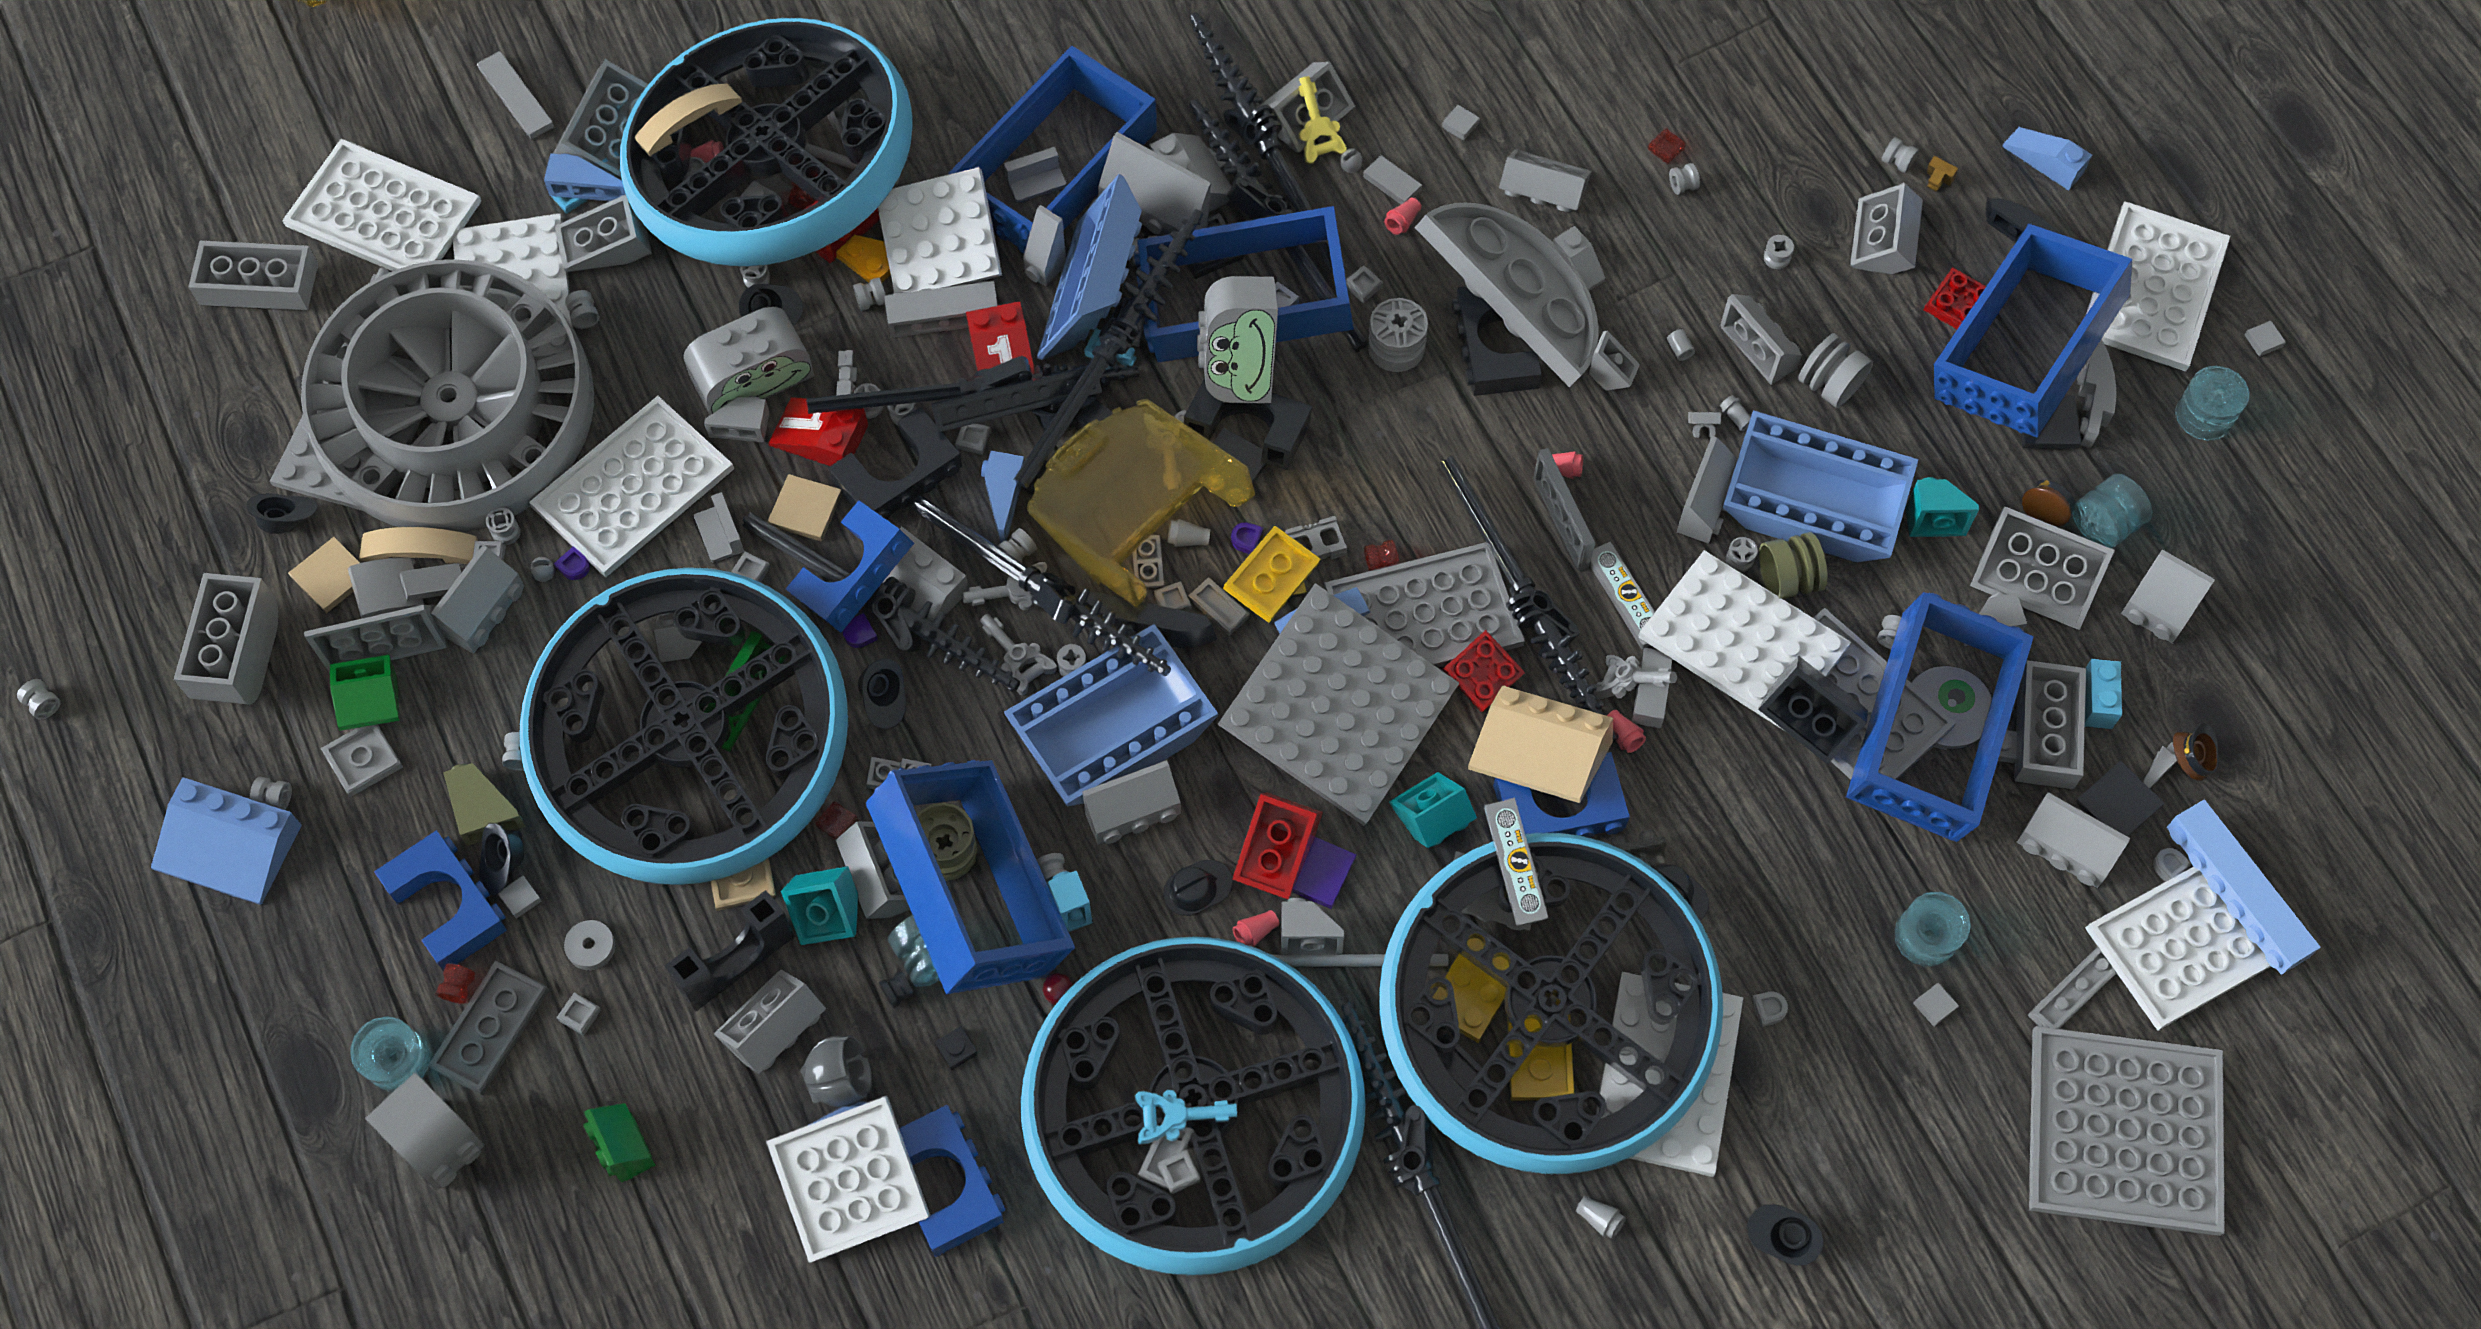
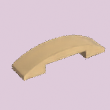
M716 84L696 89L677 98L657 112L641 128L635 139L651 156L673 143L670 134L713 109L721 115L740 104L742 100L728 84Z
M395 527L379 529L363 534L359 560L360 562L388 559L390 557L443 558L446 564H469L473 558L475 541H478V538L467 533L438 528Z

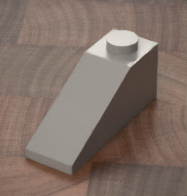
M1040 205L1036 210L1023 260L1027 277L1034 282L1038 281L1047 286L1064 268L1066 253L1062 219Z

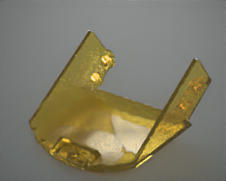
M1148 399L1136 401L1137 406L1121 410V407L1112 410L1113 415L1100 422L1097 419L1093 420L1069 438L1047 462V470L1041 479L1036 480L1034 484L1035 492L1027 506L1028 513L1098 585L1103 583L1134 607H1137L1146 598L1147 589L1142 580L1120 564L1204 486L1233 507H1238L1248 502L1255 495L1249 469L1246 465Z

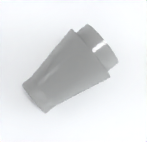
M1181 519L1170 521L1168 543L1174 544V547L1208 546L1210 529Z
M1587 1196L1582 1198L1576 1209V1212L1582 1215L1603 1237L1609 1236L1612 1239L1619 1233L1626 1219L1625 1216L1620 1214L1621 1210L1592 1200Z

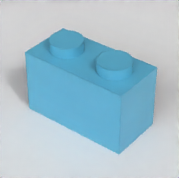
M2091 659L2086 666L2085 727L2113 729L2122 716L2121 662Z
M1068 871L1060 872L1052 880L1048 881L1050 892L1068 932L1092 923L1090 902L1077 871L1071 873Z

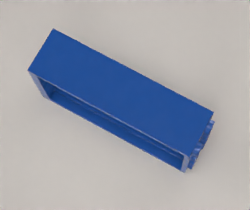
M1071 46L949 172V175L979 167L982 170L985 182L1073 89L1127 122L1118 132L1144 145L1157 131L1156 99ZM1113 138L1047 206L1046 209L1062 219L1063 231L1098 194L1099 182ZM986 192L993 230L1002 240H1009L1022 253H1025L1033 222Z
M1334 206L1194 230L1192 234L1195 239L1192 242L1188 240L1183 248L1188 253L1187 256L1184 258L1179 255L1175 261L1177 266L1328 240L1337 298L1278 308L1276 342L1354 329ZM1170 234L1137 240L1138 251H1134L1136 268L1149 274L1153 267L1146 261L1147 258L1151 256L1156 260L1160 259L1163 253L1158 247L1161 243L1167 247L1173 240ZM1137 276V282L1139 287L1142 284V281ZM1152 300L1148 307L1156 314L1158 320L1154 322L1145 317L1146 324H1143L1145 339L1146 341L1148 340L1150 353H1155L1158 363L1199 356L1197 351V336L1200 335L1198 322L1161 328L1158 305Z
M2028 224L1934 363L1935 399L1944 402L1945 405H1952L1965 410L1969 414L1989 419L1995 424H2002L2020 433H2026L2038 438L2130 296L2132 258ZM2028 269L2099 293L2096 301L2035 394L1963 368V365Z
M1923 592L1902 613L1846 798L1954 842L1959 841L1978 827L2034 636L2025 633L2019 627H2009L1997 622L1994 617L1972 612L1964 605L1945 601L1937 594ZM1922 626L2004 659L1961 806L1878 773Z
M971 760L961 764L949 762L942 766L930 767L929 765H922L914 769L900 767L898 770H892L888 773V777L874 790V794L866 802V805L945 993L952 994L1047 977L1075 946L993 761ZM961 800L965 812L972 820L976 837L1023 945L975 952L915 812L914 805Z

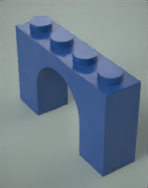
M858 501L841 521L849 531L863 541L864 553L856 570L847 578L830 583L822 581L803 567L786 588L798 601L840 633L914 544L899 528L861 501Z
M1611 752L1607 753L1586 791L1587 806L1580 813L1567 818L1553 817L1543 812L1534 802L1530 788L1498 778L1494 780L1493 786L1497 802L1515 798L1525 834L1563 833L1591 838L1595 834L1603 832L1609 835L1619 833L1626 828L1629 820V813Z
M436 830L374 871V873L397 905L423 887L434 882H451L461 887L462 902L456 915L421 940L445 973L506 932L507 929L501 922L506 917L498 905L495 903L490 906L486 901L490 894L481 881L474 884L469 877L474 874L464 858L458 861L454 853L459 850L449 836L443 839Z
M948 1105L899 1128L912 1166L927 1158L940 1156L954 1160L965 1171L966 1182L960 1197L947 1208L919 1221L920 1227L935 1257L1004 1223L1001 1213L1006 1211L998 1193L992 1196L987 1186L992 1181L985 1166L978 1168L974 1157L978 1156V1152L971 1138L965 1141L960 1131L965 1126L957 1111L951 1113Z

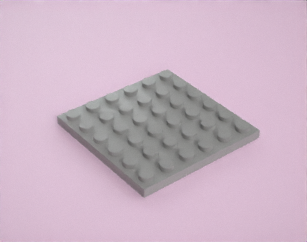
M1315 583L1225 712L1218 725L1364 826L1459 685V682Z
M2035 1026L2032 1032L2029 1211L2218 1236L2224 1234L2223 1050Z

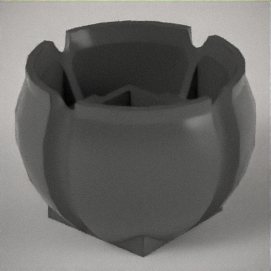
M852 1035L828 1037L819 1042L808 1055L800 1071L813 1103L821 1102L832 1107H847L868 1097L867 1094L871 1092L872 1087L871 1067L869 1059L861 1056L864 1052V1047L856 1037Z

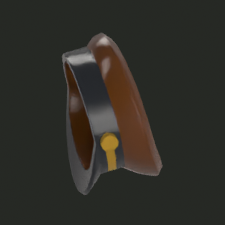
M2039 480L2036 483V487L2024 493L2022 506L2028 516L2058 527L2069 522L2071 514L2075 509V501L2071 493L2058 483Z
M2201 723L2192 734L2189 732H2176L2174 734L2173 749L2176 760L2189 777L2202 781L2208 775L2218 770V742L2211 726Z

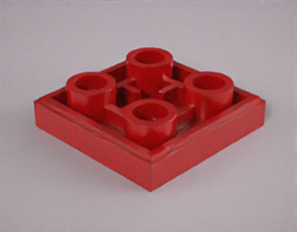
M1952 267L1925 305L1924 311L1958 329L1986 286Z
M1487 630L1481 633L1442 669L1447 675L1459 682L1458 688L1481 713L1493 703L1502 685L1510 687L1525 674L1521 667Z

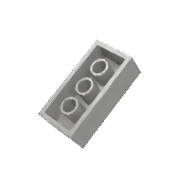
M200 241L188 288L199 305L308 310L318 262L309 246Z
M2026 661L2017 693L2015 782L2074 789L2083 777L2086 668Z

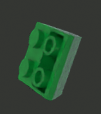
M390 654L329 664L330 688L339 731L399 721L398 682Z
M626 1103L584 1111L588 1120L587 1123L583 1124L596 1148L600 1149L596 1151L597 1157L602 1167L606 1168L610 1177L616 1175L619 1181L623 1183L656 1166L634 1116Z

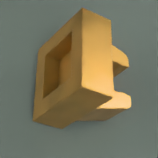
M1934 156L1928 165L1927 174L1931 177L1927 187L1937 192L1943 183L1951 186L1956 178L1958 168Z

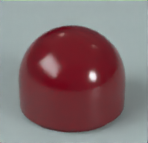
M1054 973L1048 976L1043 984L1045 999L1050 1004L1056 1005L1061 997L1073 986V983L1068 976L1062 973Z

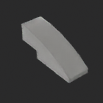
M1644 647L1640 666L1642 671L1657 672L1660 668H1669L1671 670L1672 658L1659 650ZM1653 683L1637 684L1632 717L1633 723L1661 728L1665 715L1669 683L1665 687L1655 686Z

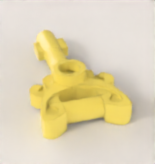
M1310 76L1299 78L1301 86H1298L1301 97H1305L1311 118L1304 125L1305 129L1301 130L1298 134L1301 141H1306L1304 147L1306 164L1313 163L1318 155L1332 151L1337 154H1343L1347 148L1342 138L1336 133L1340 130L1339 122H1330V118L1320 116L1314 95L1317 92L1315 82H1311ZM1320 135L1328 136L1331 140L1314 145V140Z

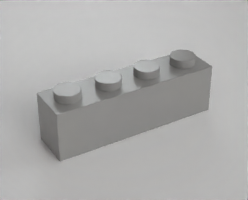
M978 281L974 284L955 285L937 289L925 288L915 292H896L892 295L884 296L891 338L968 328L967 311L997 306L994 281Z

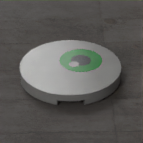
M1940 666L1924 671L1913 680L1912 684L1956 722L1955 727L1934 746L1935 748L1947 750L1948 748L1970 747L1980 741L1992 697L1987 687L1979 678L1957 667Z

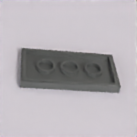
M1549 448L1540 450L1533 480L1577 570L1581 572L1589 569L1595 541Z
M495 960L428 1067L483 1096L549 992V988Z

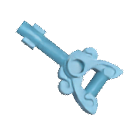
M1173 1090L1165 1091L1163 1097L1149 1092H1138L1135 1095L1137 1103L1141 1106L1144 1113V1127L1138 1136L1139 1144L1156 1141L1164 1135L1168 1140L1175 1141L1179 1138V1131L1185 1129L1188 1120L1216 1118V1122L1229 1121V1117H1237L1236 1104H1227V1101H1216L1215 1106L1186 1108L1184 1101L1179 1098L1177 1099V1095ZM1156 1107H1161L1165 1114L1164 1122L1161 1126H1157Z

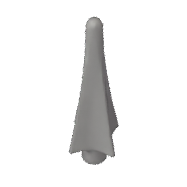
M2173 742L2167 748L2162 746L2160 751H2158L2143 780V783L2149 788L2176 764L2177 760L2173 749Z

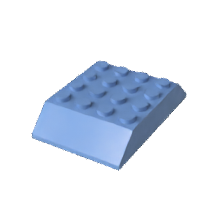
M1120 174L1115 177L1076 224L1036 357L1040 360L1072 349L1080 340L1084 341L1089 330H1094L1101 318L1105 319L1112 306L1116 307L1122 295V292L1119 291L1120 284L1127 277L1129 269L1126 268V264L1131 259L1135 250V245L1132 244L1133 239L1137 237L1142 226V222H1139L1142 210L1124 176Z
M1753 410L1723 508L1745 529L1777 539H1784L1787 542L1791 536L1798 535L1800 537L1801 534L1812 532L1819 540L1824 553L1850 561L1863 562L1890 558L1919 459Z
M1155 624L1136 635L1141 636L1139 643L1145 649H1148V647L1154 648L1153 654L1160 660L1165 659L1167 661L1166 664L1171 667V672L1168 676L1165 677L1155 670L1149 672L1147 670L1148 666L1142 662H1139L1138 665L1132 664L1134 657L1125 653L1123 658L1117 657L1119 648L1115 646L1004 711V714L1066 806L1084 804L1082 791L1162 762L1192 744L1218 716V712Z

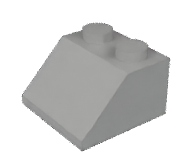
M1291 898L1288 902H1282L1281 955L1342 954L1344 930L1313 901H1306L1303 898Z

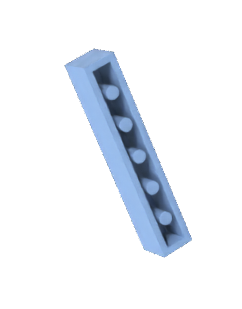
M2205 799L2180 813L2167 826L2171 838L2175 843L2181 845L2188 854L2191 864L2202 872L2212 891L2219 894L2226 903L2229 913L2240 921L2246 929L2249 939L2257 943L2264 952L2268 963L2273 968H2276L2281 975L2310 958L2321 948Z

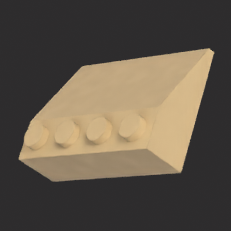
M1502 685L1490 706L1468 769L1580 803L1613 743V718Z

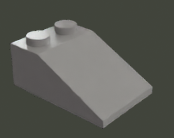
M626 194L555 226L563 268L566 272L629 264L652 253L646 226L635 214Z
M2161 550L2121 614L2127 617L2130 622L2152 631L2156 637L2173 643L2215 579L2170 553Z

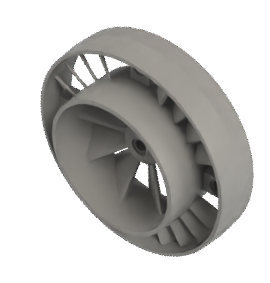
M450 259L417 263L387 273L366 284L342 303L326 321L309 351L302 378L301 402L307 431L318 460L335 485L358 508L372 517L396 527H426L466 532L487 527L486 517L488 513L499 507L509 509L514 516L531 507L529 502L572 467L582 450L592 422L594 385L587 356L575 330L545 293L531 282L504 268L482 262ZM459 286H472L471 292L461 290ZM489 288H494L518 295L521 298L506 313L498 305L485 297ZM552 317L557 320L556 323L538 334ZM530 318L526 322H521L523 319ZM449 328H452V372L450 365ZM568 334L572 348L538 361L535 360L532 349ZM344 343L347 344L348 347L344 359L335 357ZM402 347L430 380L427 383L391 358V355ZM575 363V378L544 382L541 369ZM323 381L342 382V385L323 384ZM369 390L421 398L422 404L375 412H367L365 406ZM546 392L573 393L570 407L546 405ZM450 398H455L452 402H446ZM339 407H347V408H342V409H337V410H332V411L317 413V410L331 409V408H339ZM425 417H428L432 422L412 445H405L387 438ZM544 417L563 422L555 438L547 448L535 441L542 427ZM475 420L482 424L485 428L483 429L479 424L475 422ZM453 430L454 443L442 445L445 431ZM348 431L342 435H339L333 439H330L320 444V441L323 439ZM367 446L374 454L351 479L336 468ZM513 465L522 470L514 478L507 471ZM376 477L380 478L377 483L369 485L371 480ZM403 479L402 485L397 493L396 498L392 499L386 497L389 494V492ZM489 480L493 489L485 492L481 483ZM425 488H430L428 503H422ZM453 489H460L461 500L454 501Z

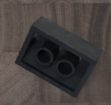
M1800 656L1779 676L1758 707L1760 712L1826 764H1829L1865 726L1868 719V710Z

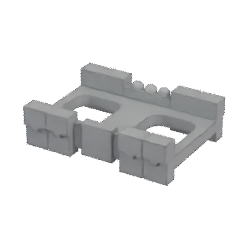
M853 350L839 351L838 368L841 369H839V381H837V395L854 394V388L857 385V368H853Z
M1335 516L1319 520L1318 524L1317 522L1313 525L1309 524V527L1305 525L1304 528L1297 526L1285 530V533L1294 540L1307 537L1312 546L1311 552L1321 560L1326 559L1327 556H1330L1332 560L1347 555V545L1343 540ZM1330 529L1335 530L1339 542L1325 546L1320 533Z

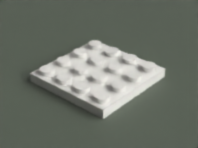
M979 167L893 188L878 207L894 293H908L925 288L937 289L955 285H966L1002 276L983 174Z
M887 1096L766 1141L809 1262L930 1216Z

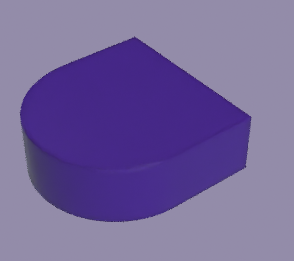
M1247 522L1236 525L1231 532L1233 547L1238 551L1251 554L1260 542L1264 527Z
M574 546L554 563L555 568L570 580L582 579L590 570V562Z
M864 613L854 617L843 630L845 642L853 648H862L878 640Z

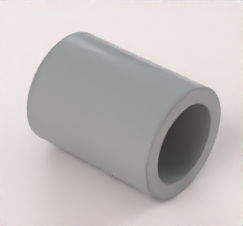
M1683 329L1676 330L1667 337V341L1679 361L1686 360L1695 353V349Z

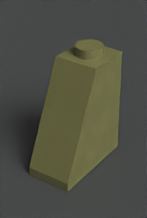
M473 763L458 764L452 767L451 770L443 772L458 830L467 846L482 841L483 831L489 823H497L504 830H517L525 827V823L518 811Z

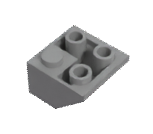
M712 603V604L709 606L708 610H709V611H714V610H716V609H717V604H716V603ZM675 612L658 615L656 619L654 633L660 662L688 659L702 642L684 638L680 634L673 621ZM695 618L687 619L684 621L683 626H691L695 622Z

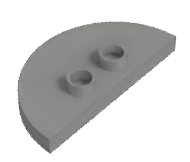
M1463 202L1443 205L1433 209L1420 220L1415 229L1465 279L1467 288L1474 295L1483 298L1503 318L1504 325L1508 331L1517 337H1521L1568 387L1588 369L1598 344V320L1594 303L1578 271L1574 269L1562 251L1548 237L1513 214L1478 203Z

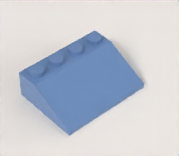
M182 777L168 804L151 868L155 871L262 905L302 825L289 811Z

